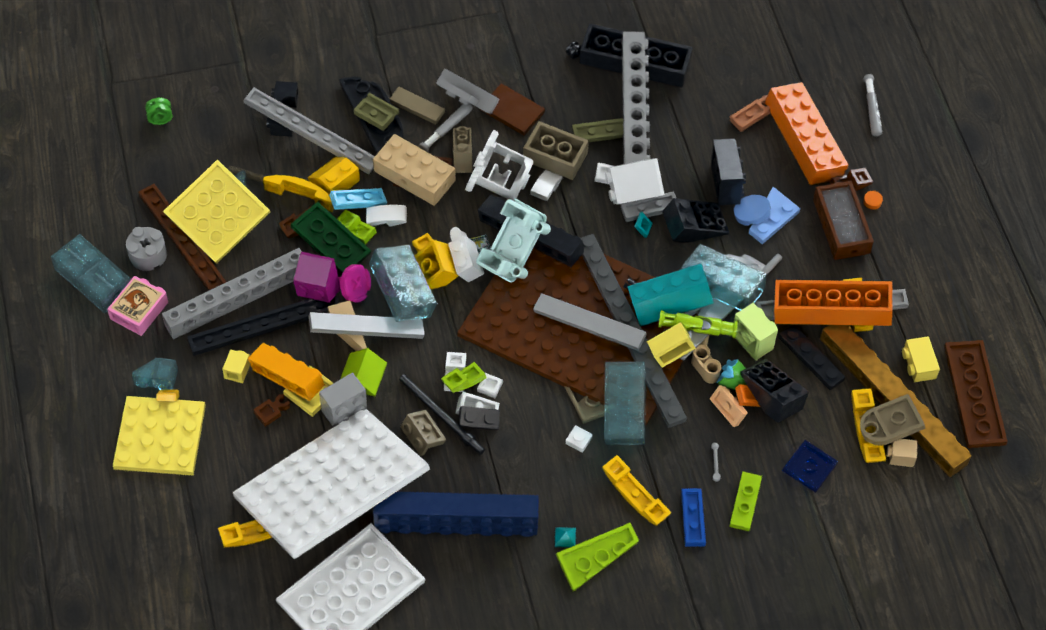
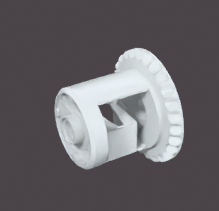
M493 130L483 151H480L473 165L475 168L465 190L468 192L472 191L474 185L477 184L508 200L515 201L514 198H517L521 189L524 190L530 175L528 173L534 162L532 159L495 142L499 134ZM493 152L504 156L503 162L505 164L512 160L522 165L510 190L505 188V185L512 171L507 170L505 173L500 174L498 164L496 163L488 179L482 177Z

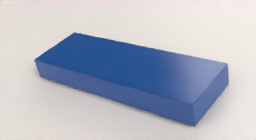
M681 489L685 547L705 546L702 489Z

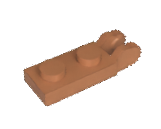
M768 95L759 100L756 99L734 113L729 121L742 132L771 113L769 105L764 106L766 105L765 100Z

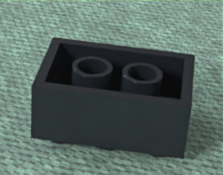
M736 139L713 140L711 170L718 205L740 204L741 197L744 196L743 184H746V174L742 173L743 160L739 159L741 152L740 146L736 144Z

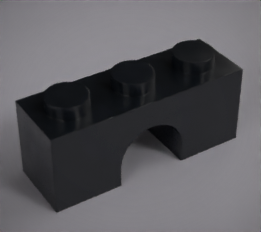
M276 81L275 88L271 90V97L288 107L297 108L298 82ZM267 117V128H270V135L292 137V130Z

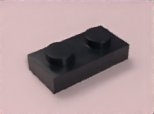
M461 406L458 427L498 430L500 410Z

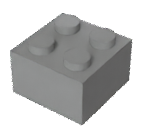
M353 372L319 392L321 411L333 427L342 421L349 420L350 416L360 410L367 409L366 389Z

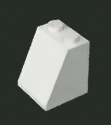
M657 158L606 168L605 179L610 184L611 189L609 190V198L614 204L665 195Z

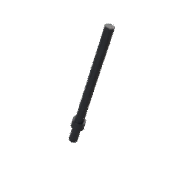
M405 374L400 377L399 380L462 438L464 444L471 446L479 455L484 453L485 449L476 441V437L470 432L467 433L462 427H458L459 424Z

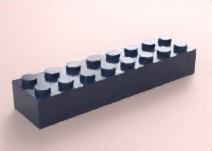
M395 492L374 506V526L381 533L400 532L408 534L410 532H420L421 534L441 533L443 535L460 533L462 535L481 534L484 536L501 534L502 536L522 535L524 537H531L537 535L539 495Z

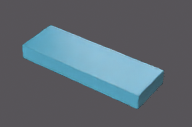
M382 188L331 191L329 194L334 210L368 208L387 204Z

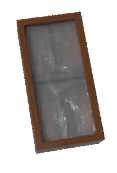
M852 181L816 187L813 201L834 260L870 254L874 241Z

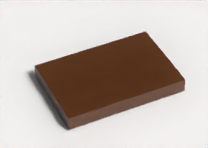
M501 83L492 93V95L499 98L492 114L483 111L518 133L525 135L545 113V108Z

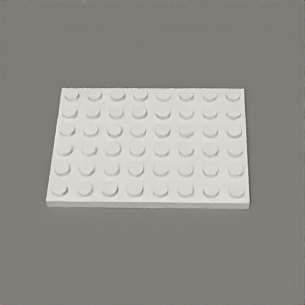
M365 409L350 416L349 420L342 421L232 493L235 499L293 559H296L430 470L426 461Z

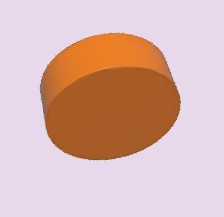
M869 191L865 194L863 203L867 208L875 210L881 206L883 197L877 191Z

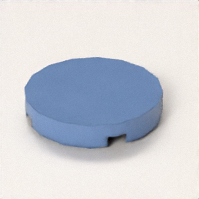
M761 195L746 196L741 199L740 204H735V218L740 224L747 226L753 223L754 225L760 224L770 216V202Z

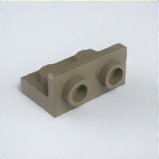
M427 410L407 414L401 425L404 434L420 456L424 455L428 448L443 445L446 441V438Z

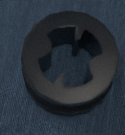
M573 41L566 48V54L575 59L580 55L582 46L577 41Z

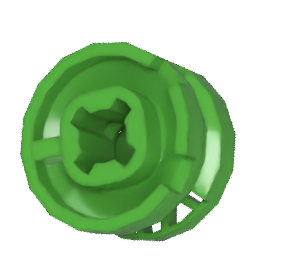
M154 98L146 103L147 120L150 123L161 125L168 123L172 119L171 103L169 100Z

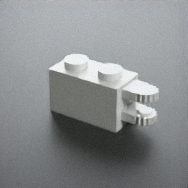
M454 227L450 230L452 242L448 243L456 273L467 282H470L483 275L484 271L476 263L479 256L476 244L467 237L465 232H462L458 227Z

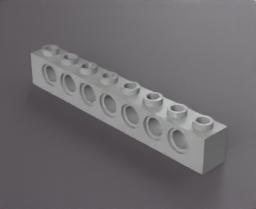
M623 32L624 164L650 159V155H647V149H650V138L646 137V132L650 130V122L646 121V115H649V105H646V99H649V88H646V82L649 81V72L645 71V66H648V55H645V50H648V39H645V32ZM631 51H638L639 53L634 54ZM632 67H638L639 70H633ZM633 83H637V84H639L640 86H639V87H634L632 84H633ZM632 100H639L640 103H633ZM638 116L640 120H634L632 117ZM639 133L641 136L635 137L632 134ZM633 150H639L641 153L635 154Z
M300 248L162 313L164 325L173 339L178 338L293 282L299 256L302 252Z

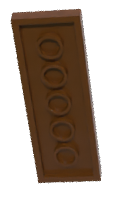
M983 340L945 343L944 350L967 448L1005 446L1008 441Z

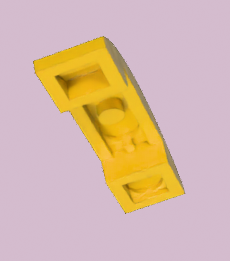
M272 175L263 178L264 190L282 195L284 190L314 199L315 203L318 201L330 212L334 210L329 194L307 180L285 175Z
M852 390L855 426L864 460L866 463L886 461L884 446L869 443L863 438L860 430L862 416L865 412L875 407L872 390ZM872 426L866 429L868 433L876 431V428Z
M618 455L602 467L609 480L627 502L655 526L672 513L658 498L655 500L630 473L631 469Z
M257 520L241 525L235 522L218 528L224 547L243 546L272 538Z

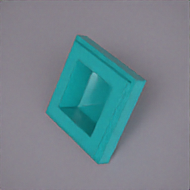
M640 212L634 227L644 238H647L652 222L643 212Z
M555 527V547L570 548L576 545V528Z

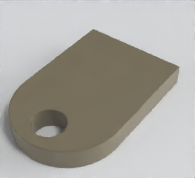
M909 394L868 410L860 420V430L863 438L874 445H886L925 429V424ZM868 427L876 428V431L873 433L866 432Z

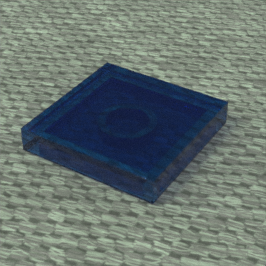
M804 440L782 471L812 491L817 492L836 467L838 461Z

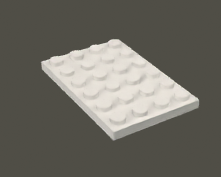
M370 523L277 597L276 601L302 630H367L425 582V578Z

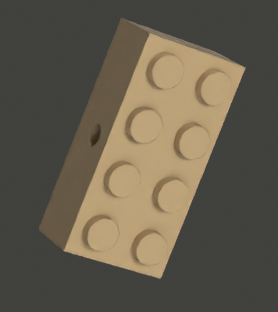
M396 134L390 138L373 158L374 172L433 206L438 203L456 181L454 167Z

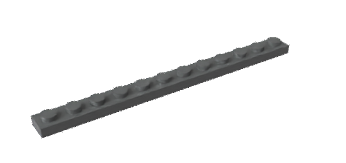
M594 234L581 237L580 239L583 240L584 247L582 257L613 319L642 330ZM645 337L639 351L629 347L628 349L667 427L670 428L684 423L687 417L660 364L654 358L647 343L648 340Z

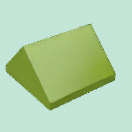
M368 348L349 354L340 379L353 372L366 389V395L375 397L387 362Z

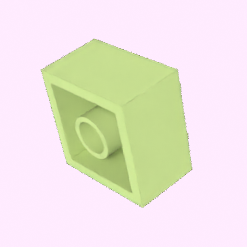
M752 303L735 314L734 321H738L735 339L755 361L774 349L778 329L776 324L765 316L761 308Z

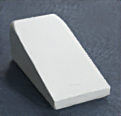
M462 392L458 399L455 414L459 415L461 406L498 410L500 403Z

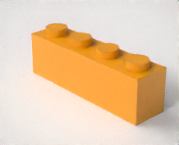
M262 343L248 357L253 371L308 401L325 385L319 370L308 367L303 361L293 359L288 353L284 354L272 345L269 346Z

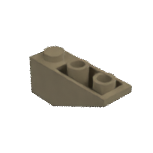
M464 126L453 128L455 173H472L471 128Z

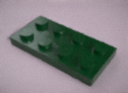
M318 201L291 224V228L321 256L334 258L336 269L341 275L348 266L360 264L371 254V250Z

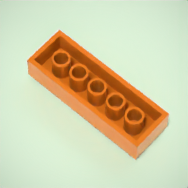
M803 83L771 88L765 103L767 106L769 105V111L809 184L828 182L832 177L843 176L848 163Z
M776 280L775 324L892 326V281Z

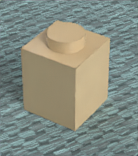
M899 439L888 445L886 456L890 457L889 464L914 467L917 459V441Z

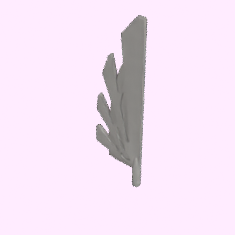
M727 254L719 263V267L731 268L727 272L709 275L706 278L709 286L716 284L711 291L714 304L686 312L685 314L693 316L699 312L698 316L719 318L723 321L782 260V256L776 254L764 265L746 254L742 257ZM703 320L701 330L709 329L711 327L710 323ZM692 330L687 331L695 348L709 335L696 333ZM694 350L680 357V359L685 360Z

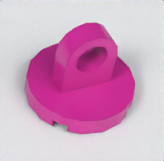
M353 264L348 266L342 273V276L338 277L342 295L348 301L361 302L366 299L367 291H370L371 288L370 273L363 265Z

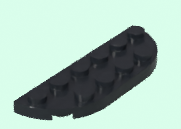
M361 77L339 79V84L353 111L368 96V93L391 104L385 91L373 81L361 80ZM398 115L394 117V120L384 131L357 116L376 155L394 134L403 138V126Z

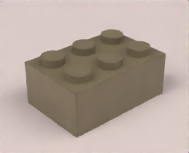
M539 121L523 148V155L532 159L533 165L573 180L588 154L589 140Z

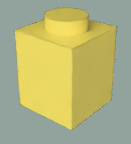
M230 350L223 366L224 379L243 383L250 367L249 354L241 350Z

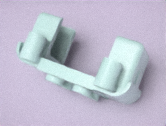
M514 198L515 201L507 200L500 212L501 215L507 217L491 250L482 248L476 260L479 266L510 283L514 282L517 278L525 279L527 277L528 271L524 268V265L540 234L547 235L550 232V226L546 223L547 216Z

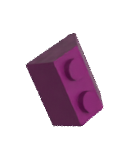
M305 252L300 253L293 280L297 296L330 302L341 290L334 258Z

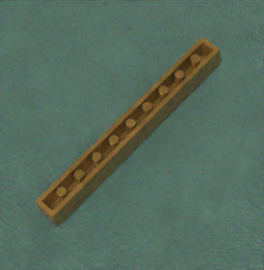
M829 325L822 330L820 340L866 389L872 390L873 396L881 405L909 394L925 424L924 430L911 434V437L917 441L949 477H952L968 465L971 458L968 449L956 440L954 434L946 430L942 422L930 413L928 407L916 398L914 392L906 388L902 380L890 371L889 366L883 363L877 357V354L866 346L863 339L852 331L850 325Z

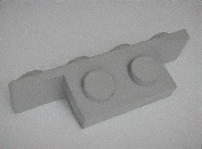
M447 69L443 70L436 82L437 85L447 90L445 93L455 98L457 95L460 97L459 101L468 106L471 103L489 114H492L499 102V98Z

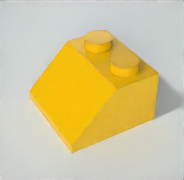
M335 157L310 175L308 180L325 190L328 194L331 191L348 190L360 181L359 168L347 157Z
M432 240L408 260L413 275L417 274L419 276L420 283L417 288L420 292L447 286L459 276L456 273L449 245L437 240Z

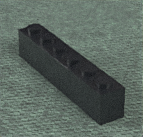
M490 195L478 208L480 221L500 231L507 217L500 214L505 201L500 197ZM546 221L550 226V232L547 235L540 234L533 248L572 267L584 253L583 240Z

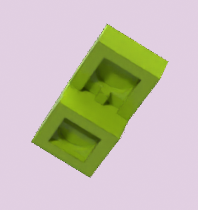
M344 210L337 218L365 245L377 233L375 227L362 222L358 215L350 211Z
M473 362L461 371L458 368L454 369L442 377L441 380L453 393L478 384L486 379V374Z

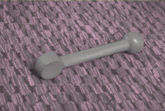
M713 443L711 445L714 454L713 480L718 482L721 478V475L718 473L717 449L719 445L718 443Z

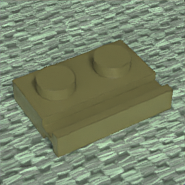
M368 93V96L354 109V115L383 131L394 120V117L399 114L398 108L371 93Z

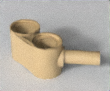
M708 335L693 351L691 363L705 382L713 384L720 377L721 363L710 356V349L707 347Z

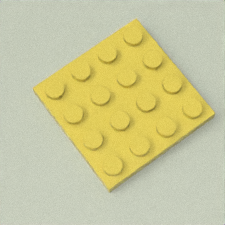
M216 160L163 212L217 264L270 213V210L222 163Z
M126 396L113 462L114 470L194 475L206 407L205 402L188 400L157 401L156 398Z

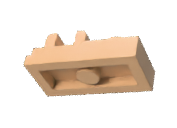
M718 386L710 397L713 404L733 427L739 426L748 414L745 408L739 405L736 396L734 397L730 393V389H727L725 386Z

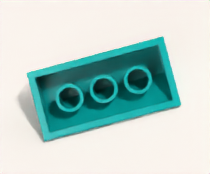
M702 263L627 286L640 326L659 321L661 310L664 313L670 314L686 313L714 304Z

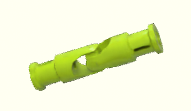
M662 310L660 312L658 326L660 328L662 326L673 327L681 322L687 331L692 330L696 333L716 336L722 334L736 338L738 321L733 323L722 321L719 318L692 317L684 313L670 314L664 313ZM703 320L710 323L711 327L709 329L701 330Z

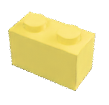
M681 322L647 341L654 358L662 368L696 349L689 333Z
M929 336L906 340L905 346L902 348V355L907 360L908 374L912 376L913 381L921 382L936 379L940 368Z

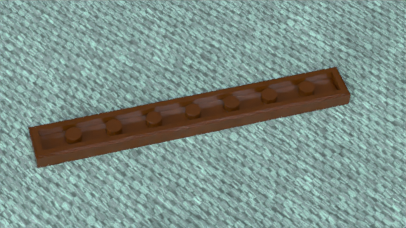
M155 183L139 191V196L207 290H212L226 283V280L207 254L163 212L170 204Z

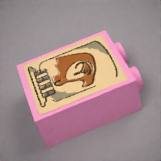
M134 276L107 309L109 317L112 321L142 336L168 304L167 294L163 288L155 287L146 279Z

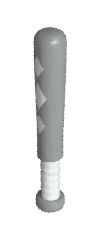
M868 74L864 76L863 81L866 83L867 88L866 96L870 128L873 136H880L882 134V126L876 93H874L873 87L874 76Z
M470 103L468 106L465 104L461 105L434 131V134L425 143L421 142L419 144V148L428 152L429 147L433 143L441 139L472 111V105Z

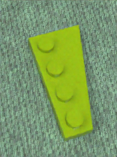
M628 523L560 551L556 554V557L574 592L635 546L639 540L631 523Z

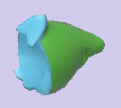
M728 359L727 364L722 366L724 371L716 383L719 386L722 385L732 390H735V387L739 384L747 385L740 374L741 371L746 369L738 359L733 361Z

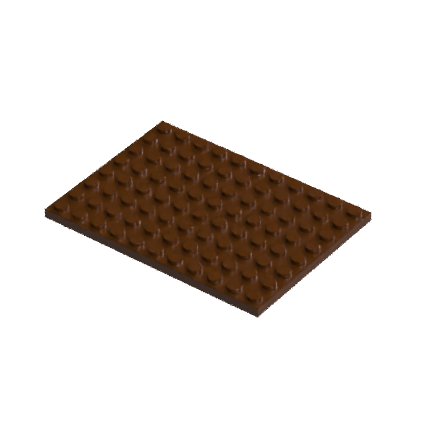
M533 248L524 265V268L528 271L525 279L517 278L514 282L510 283L498 275L493 276L457 332L458 337L561 386H567L585 397L587 395L589 399L595 402L600 401V404L608 408L613 407L616 409V412L647 426L657 409V405L628 347L540 315L533 310L542 293L613 319L582 255L572 267H569ZM604 254L637 319L629 290L623 288L625 282L629 284L627 281L629 277L637 283L656 277ZM659 321L641 326L642 330L647 334V340L654 338L671 327L662 326L660 328L658 327ZM678 358L662 368L669 384L673 381L684 360Z

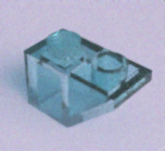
M153 359L133 371L134 385L142 388L154 387L159 390H173L178 372L176 360Z

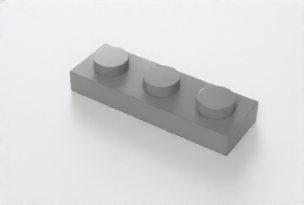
M674 191L664 193L665 195L622 203L621 210L625 221L637 220L640 212H643L647 217L663 214L662 211L673 198H676Z

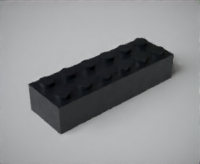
M589 23L580 50L579 63L622 73V36L625 31ZM645 36V39H648V50H645V55H648V66H645V71L649 72V80L683 88L691 62L693 47ZM631 51L634 54L639 53L638 51ZM632 67L633 70H639L638 67Z

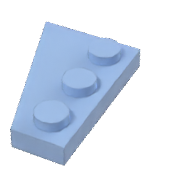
M772 187L767 196L771 206L770 216L760 224L754 225L753 223L749 229V234L761 244L765 243L800 213V208L774 187Z

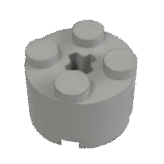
M135 227L126 240L129 259L136 269L151 271L154 270V267L161 266L165 262L167 251L160 230L151 227Z

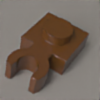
M279 394L273 403L268 399L253 409L254 414L265 427L281 417L280 410L284 411L290 408L289 401L280 403L284 400L283 394Z

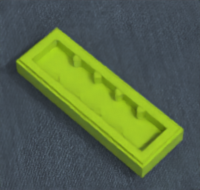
M742 472L730 527L750 531L762 476Z

